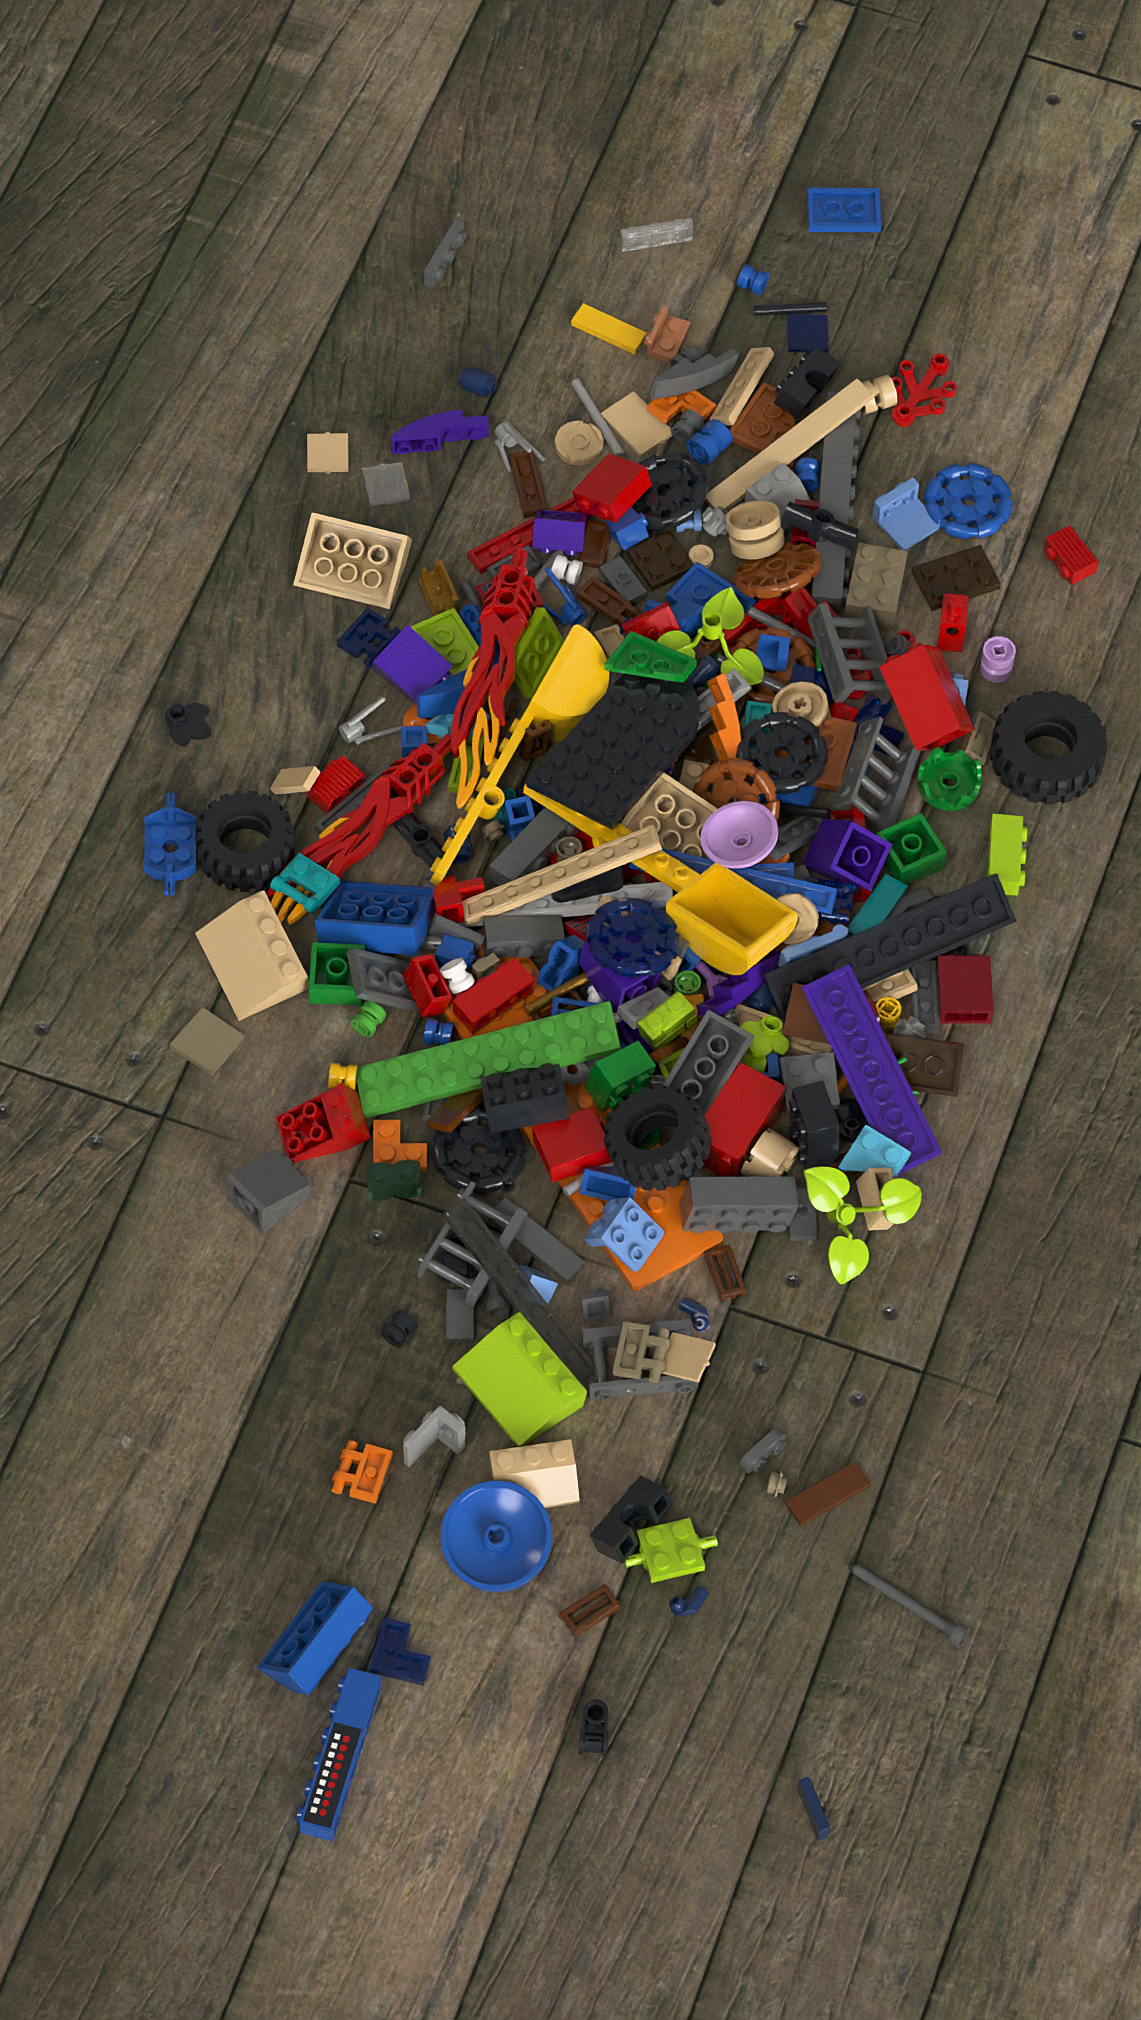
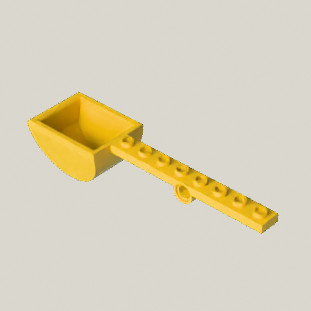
M580 625L573 626L521 720L518 718L514 720L509 729V732L513 733L510 740L504 738L498 749L502 754L499 759L493 757L486 770L490 772L487 779L482 777L475 789L479 792L477 798L471 797L464 809L468 812L465 819L460 817L453 828V831L457 832L454 839L448 837L441 849L445 852V855L442 859L437 857L430 871L434 872L430 880L433 884L438 885L443 880L478 816L483 819H492L498 814L505 797L503 791L496 784L524 737L525 728L530 727L533 731L535 724L539 723L542 727L543 721L548 720L552 726L548 743L562 741L607 692L609 671L604 670V663L607 661L606 656L595 637ZM485 799L490 800L494 805L487 804Z
M526 784L524 785V794L590 835L594 848L633 833V831L620 823L611 830L526 787ZM662 850L631 861V863L678 892L667 901L666 905L667 915L673 928L682 939L689 943L688 947L709 965L730 975L744 974L784 941L796 926L798 915L794 910L716 862L700 875Z

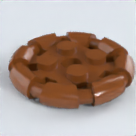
M787 542L784 543L778 552L761 559H745V563H741L735 571L734 583L737 590L748 597L753 598L756 595L760 599L782 596L781 593L790 590L792 593L811 582V577H816L820 571L822 558L818 550L811 545L805 543L798 545L796 542L793 545V543Z
M769 626L762 630H758V628L752 629L741 635L736 640V646L731 647L729 651L733 656L738 649H747L756 655L760 634L790 638L789 645L792 648L788 653L785 672L769 673L763 669L764 675L787 686L794 680L815 684L817 663L813 661L814 653L802 637L799 636L797 638L789 634V630ZM803 661L804 665L801 667H797L796 662ZM758 683L750 685L751 690L745 693L750 701L773 704L775 694L778 692ZM755 685L762 690L756 693L752 688Z
M729 758L726 762L721 760L714 762L700 774L701 779L699 783L694 785L692 792L717 809L731 803L732 798L737 797L741 801H751L765 806L772 812L776 822L778 821L780 800H777L775 791L777 788L768 773L763 769L759 770L751 761ZM730 771L733 774V778L727 779L726 772ZM747 775L754 778L753 784L746 779ZM710 783L717 786L714 791L708 789ZM759 794H765L766 803L760 802Z

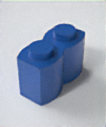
M576 935L557 941L550 950L549 962L543 966L539 973L538 984L551 991L577 976L581 948L586 942Z

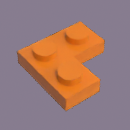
M694 390L676 396L654 399L648 404L647 412L665 424L680 411L684 412L688 409L697 412L705 420L715 411L716 404Z
M373 1120V1172H427V1143H400V1120Z

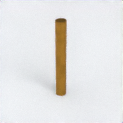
M582 972L523 1006L525 1013L529 1016L550 1004L553 997H562L588 982L589 978L585 972Z

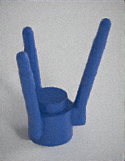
M546 567L545 571L567 602L561 608L562 615L543 604V608L546 609L548 614L558 619L563 626H566L568 623L571 627L579 625L586 618V611L579 604L569 585L566 584L563 587L551 569Z

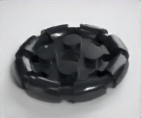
M664 452V455L656 456L654 454L638 463L646 466L652 485L640 497L641 499H638L631 507L637 513L641 512L648 522L646 529L664 530V527H677L690 520L695 515L694 512L697 508H701L708 493V485L705 483L707 475L697 460H690L687 454L680 452ZM666 465L667 469L659 470V466ZM683 468H686L687 470L682 474L681 471ZM671 489L669 494L665 496L659 495L662 490ZM685 500L689 502L687 506L682 505Z
M788 712L764 714V718L760 720L754 719L749 722L740 733L741 742L738 744L736 758L745 759L754 764L757 763L759 770L763 769L768 775L778 776L776 781L773 780L777 788L776 794L795 793L801 787H809L821 776L824 771L823 765L828 760L827 744L825 738L819 735L817 726L800 715L798 718L790 716ZM786 726L795 727V730L793 731L791 728H787ZM768 727L771 732L764 734L762 729ZM810 739L812 741L811 744L806 745L804 741ZM749 744L756 745V749L750 748ZM783 750L788 753V756L779 758L774 753ZM806 759L814 761L810 764L805 763ZM747 775L746 779L753 784L754 778Z
M477 1106L460 1123L463 1126L460 1133L456 1129L451 1133L440 1130L435 1131L432 1139L434 1146L431 1147V1157L437 1172L443 1174L444 1181L458 1190L461 1188L467 1189L472 1181L476 1183L473 1191H478V1194H485L500 1190L504 1187L505 1183L508 1181L512 1182L517 1178L526 1161L524 1154L527 1153V1143L521 1128L507 1130L506 1132L509 1135L502 1138L501 1133L503 1131L490 1133L489 1124L488 1126L478 1125L479 1120L488 1121L486 1110L480 1109V1106ZM445 1145H452V1150H447ZM483 1147L486 1153L482 1156H477L472 1153V1149ZM506 1152L513 1153V1156L505 1157ZM455 1163L460 1167L457 1170H452L451 1168ZM497 1168L502 1172L498 1176L492 1173ZM470 1176H472V1177H480V1178H479V1181H478V1180H470Z

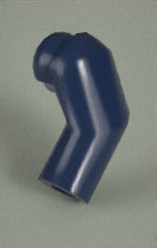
M684 1297L679 1305V1310L691 1315L694 1329L699 1332L706 1331L710 1326L707 1309Z
M697 1586L688 1599L678 1598L677 1596L673 1597L669 1602L671 1612L677 1616L697 1613L709 1592L705 1588Z

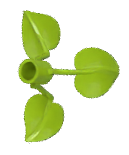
M731 587L717 593L706 603L702 610V628L698 629V634L692 643L690 637L681 631L667 632L656 641L695 658L696 655L692 648L697 646L703 635L709 640L719 638L725 656L728 658L721 665V674L725 673L726 675L735 668L749 685L758 684L763 680V666L753 652L747 649H738L732 656L728 650L723 629H734L744 619L743 606Z
M825 1166L804 1170L809 1201L815 1209L827 1212L828 1219L832 1223L838 1224V1229L842 1230L847 1238L844 1236L834 1237L828 1248L829 1266L833 1277L839 1284H845L859 1275L866 1268L869 1260L866 1244L860 1239H852V1233L846 1227L855 1219V1213L885 1210L887 1221L900 1224L910 1220L917 1212L921 1203L922 1194L920 1187L906 1179L894 1178L887 1181L881 1188L880 1200L883 1205L853 1207L850 1204L844 1203L842 1199L850 1189L849 1181L843 1172L836 1168Z

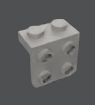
M439 1406L434 1412H428L422 1420V1425L416 1431L411 1430L403 1440L404 1464L410 1467L437 1439L459 1455L465 1449V1423L461 1417L455 1413L450 1414L442 1406Z

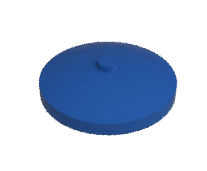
M488 1481L468 1488L449 1506L441 1526V1546L450 1569L464 1583L481 1591L507 1592L527 1584L542 1570L552 1547V1528L546 1509L533 1493L511 1482Z

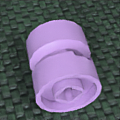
M1002 636L992 637L985 642L980 663V673L986 680L993 683H1001L1011 676L1016 654L1013 642Z

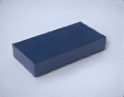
M809 1777L800 1779L797 1791L817 1840L825 1839L829 1834L830 1826Z

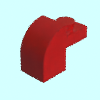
M802 587L797 591L790 592L781 602L794 618L793 626L801 633L814 639L808 622V616L818 604H816L807 590ZM823 601V602H821L820 604H828V603H827L826 601ZM828 605L832 617H837V615Z
M451 876L442 880L435 887L433 893L436 916L440 915L455 923L465 922L462 901L485 892L483 878L456 882L455 876Z

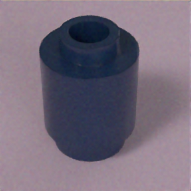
M465 367L460 374L458 382L464 390L487 398L489 394L492 395L497 386L493 374L474 367Z
M456 824L450 825L444 831L445 842L448 837L454 839L457 832L453 831V828ZM470 834L467 835L453 863H466L472 858L473 848Z
M764 981L746 998V1003L749 1008L768 1013L773 1005V1001Z

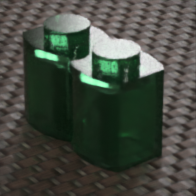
M402 1160L394 1164L378 1162L368 1165L366 1167L368 1198L382 1201L394 1196L413 1198L422 1194L420 1162Z

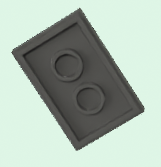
M351 948L347 951L356 998L415 1012L419 1010L416 1008L415 1000L412 999L411 991L408 990L407 982L404 981L405 977L402 976L411 962L356 948Z

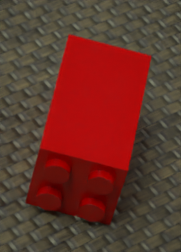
M917 643L907 648V653L901 656L899 654L892 655L885 659V664L879 666L916 750L931 752L933 749L942 747L975 730L939 647Z
M740 1062L704 1115L711 1130L712 1144L709 1147L710 1153L708 1158L702 1160L704 1165L701 1168L709 1169L718 1177H741L742 1174L740 1172L745 1161H751L749 1158L753 1147L768 1128L772 1129L783 1113L786 1086Z

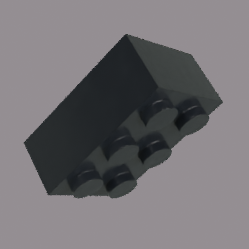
M545 1063L537 1068H519L515 1071L500 1074L493 1073L480 1077L490 1133L569 1119L559 1064Z
M824 1081L792 1088V1099L789 1100L791 1110L789 1120L791 1126L788 1128L792 1142L797 1141L800 1148L797 1153L800 1164L805 1163L807 1169L819 1166L829 1167V1164L837 1163L839 1156V1123Z

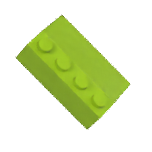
M520 1312L498 1325L452 1366L454 1372L517 1447L524 1446L582 1408L587 1393L586 1389Z

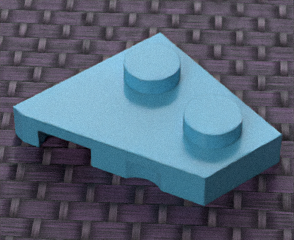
M865 1125L838 1169L843 1172L857 1171L865 1173L869 1168L890 1167L892 1169L891 1173L894 1174L893 1176L897 1177L909 1159L911 1152Z

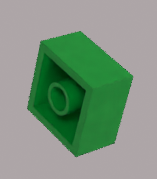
M922 813L876 833L877 836L892 844L884 865L893 878L906 885L945 867L947 851Z
M312 942L309 1004L362 1006V999L355 996L347 951L351 948L365 950V945Z
M636 1041L595 1062L584 1088L601 1112L609 1108L614 1110L622 1099L624 1101L627 1100L629 1094L633 1092L637 1094L642 1091V1088L647 1086L648 1082L652 1079L651 1075L656 1065L640 1042Z

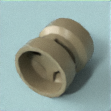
M570 836L560 839L556 846L557 862L582 853L581 842L577 838Z

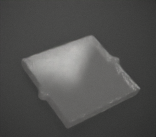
M402 462L386 465L380 463L379 466L362 468L370 506L387 503L392 505L394 502L410 500Z

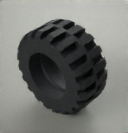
M242 790L234 791V794L230 796L226 793L220 796L219 801L213 800L210 802L208 810L204 809L199 815L200 820L197 821L195 827L197 860L199 866H202L204 874L209 878L212 876V882L218 886L224 884L225 889L234 891V888H238L240 892H248V889L252 888L255 891L261 890L263 885L267 884L270 886L273 878L279 875L293 859L295 849L293 823L288 811L283 810V805L277 800L272 802L269 795L262 794L260 796L257 795V791L250 790L249 793H242ZM241 829L255 830L268 838V842L262 848L250 853L233 852L221 843L227 835Z
M656 1085L654 1089H651L649 1086L642 1088V1091L637 1094L636 1092L629 1094V1098L626 1101L622 1099L617 1104L618 1109L611 1112L608 1118L610 1123L607 1122L605 1125L604 1144L616 1170L624 1180L634 1187L639 1188L641 1186L642 1190L652 1191L653 1188H656L657 1191L666 1190L668 1186L673 1188L679 1186V1182L685 1179L688 1181L689 1177L694 1176L693 1172L695 1170L699 1171L704 1165L702 1160H706L710 1153L709 1147L712 1144L711 1130L696 1100H693L690 1094L684 1091L681 1092L676 1087L670 1086L667 1089L665 1085ZM666 1126L678 1128L672 1139L663 1146L650 1150L638 1149L642 1139L651 1131Z

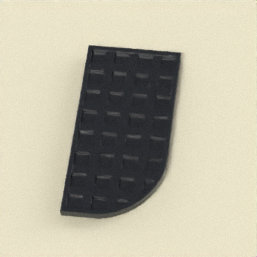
M624 673L527 778L526 787L613 830L694 739L699 727L700 706L692 684L688 679L682 683Z

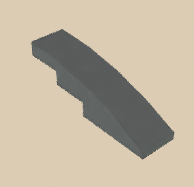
M731 348L717 358L709 353L694 363L685 358L654 378L650 397L658 399L676 396L717 382L734 372L739 354Z

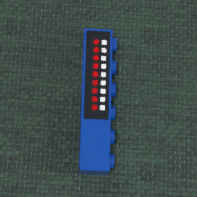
M352 1668L348 1669L346 1677L341 1676L337 1692L341 1694L338 1702L332 1703L329 1718L332 1719L330 1728L325 1727L321 1738V1744H324L322 1753H317L314 1759L313 1770H316L314 1779H308L304 1792V1796H308L305 1806L300 1805L296 1822H299L300 1833L333 1842L381 1691V1676Z

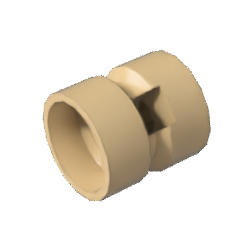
M889 375L874 378L872 383L868 380L861 382L873 394V399L861 408V414L866 415L876 412L878 407L886 409L897 405L896 389Z

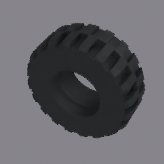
M1036 691L1032 695L1028 696L1025 694L1018 697L1015 703L1010 702L1004 708V712L997 717L991 740L990 760L993 762L992 768L995 774L1001 776L1000 782L1007 789H1012V793L1018 797H1025L1029 802L1033 803L1044 802L1045 805H1054L1055 802L1066 803L1072 801V798L1075 796L1078 798L1087 793V788H1092L1095 785L1098 775L1102 772L1107 751L1106 730L1101 725L1099 716L1095 712L1092 713L1090 711V706L1085 702L1081 703L1070 694H1060L1059 691L1045 693L1043 691ZM1048 736L1065 743L1071 752L1061 758L1047 759L1033 753L1026 743L1036 737Z

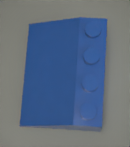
M341 881L315 920L318 943L365 945V951L378 952L380 954L418 955L426 942L435 910L433 896L435 888Z

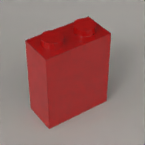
M608 453L572 493L576 506L581 512L616 523L652 485L646 466Z
M592 1107L569 1114V1119L543 1123L532 1127L533 1143L552 1183L583 1173L585 1167H599L612 1163L604 1144V1122L600 1115L596 1116Z

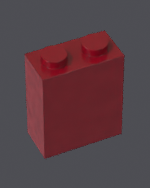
M946 954L938 956L936 970L940 1024L991 1023L994 1009L990 956H982L981 954H972L970 956Z

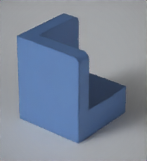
M520 1265L509 1289L523 1300L546 1307L558 1283L544 1272Z

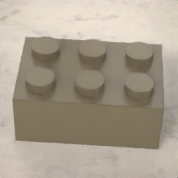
M858 543L844 617L857 618L866 606H871L877 627L894 629L908 551Z

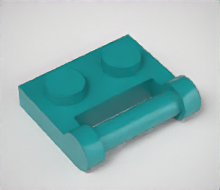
M298 853L283 872L273 878L270 888L276 892L284 893L303 905L307 912L313 914L341 882L339 877L301 853ZM290 880L312 893L314 897L309 898L290 886L288 882Z

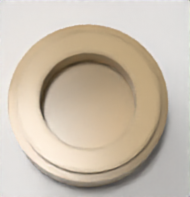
M700 544L690 549L689 558L694 564L699 562L706 568L712 565L714 554L710 547Z

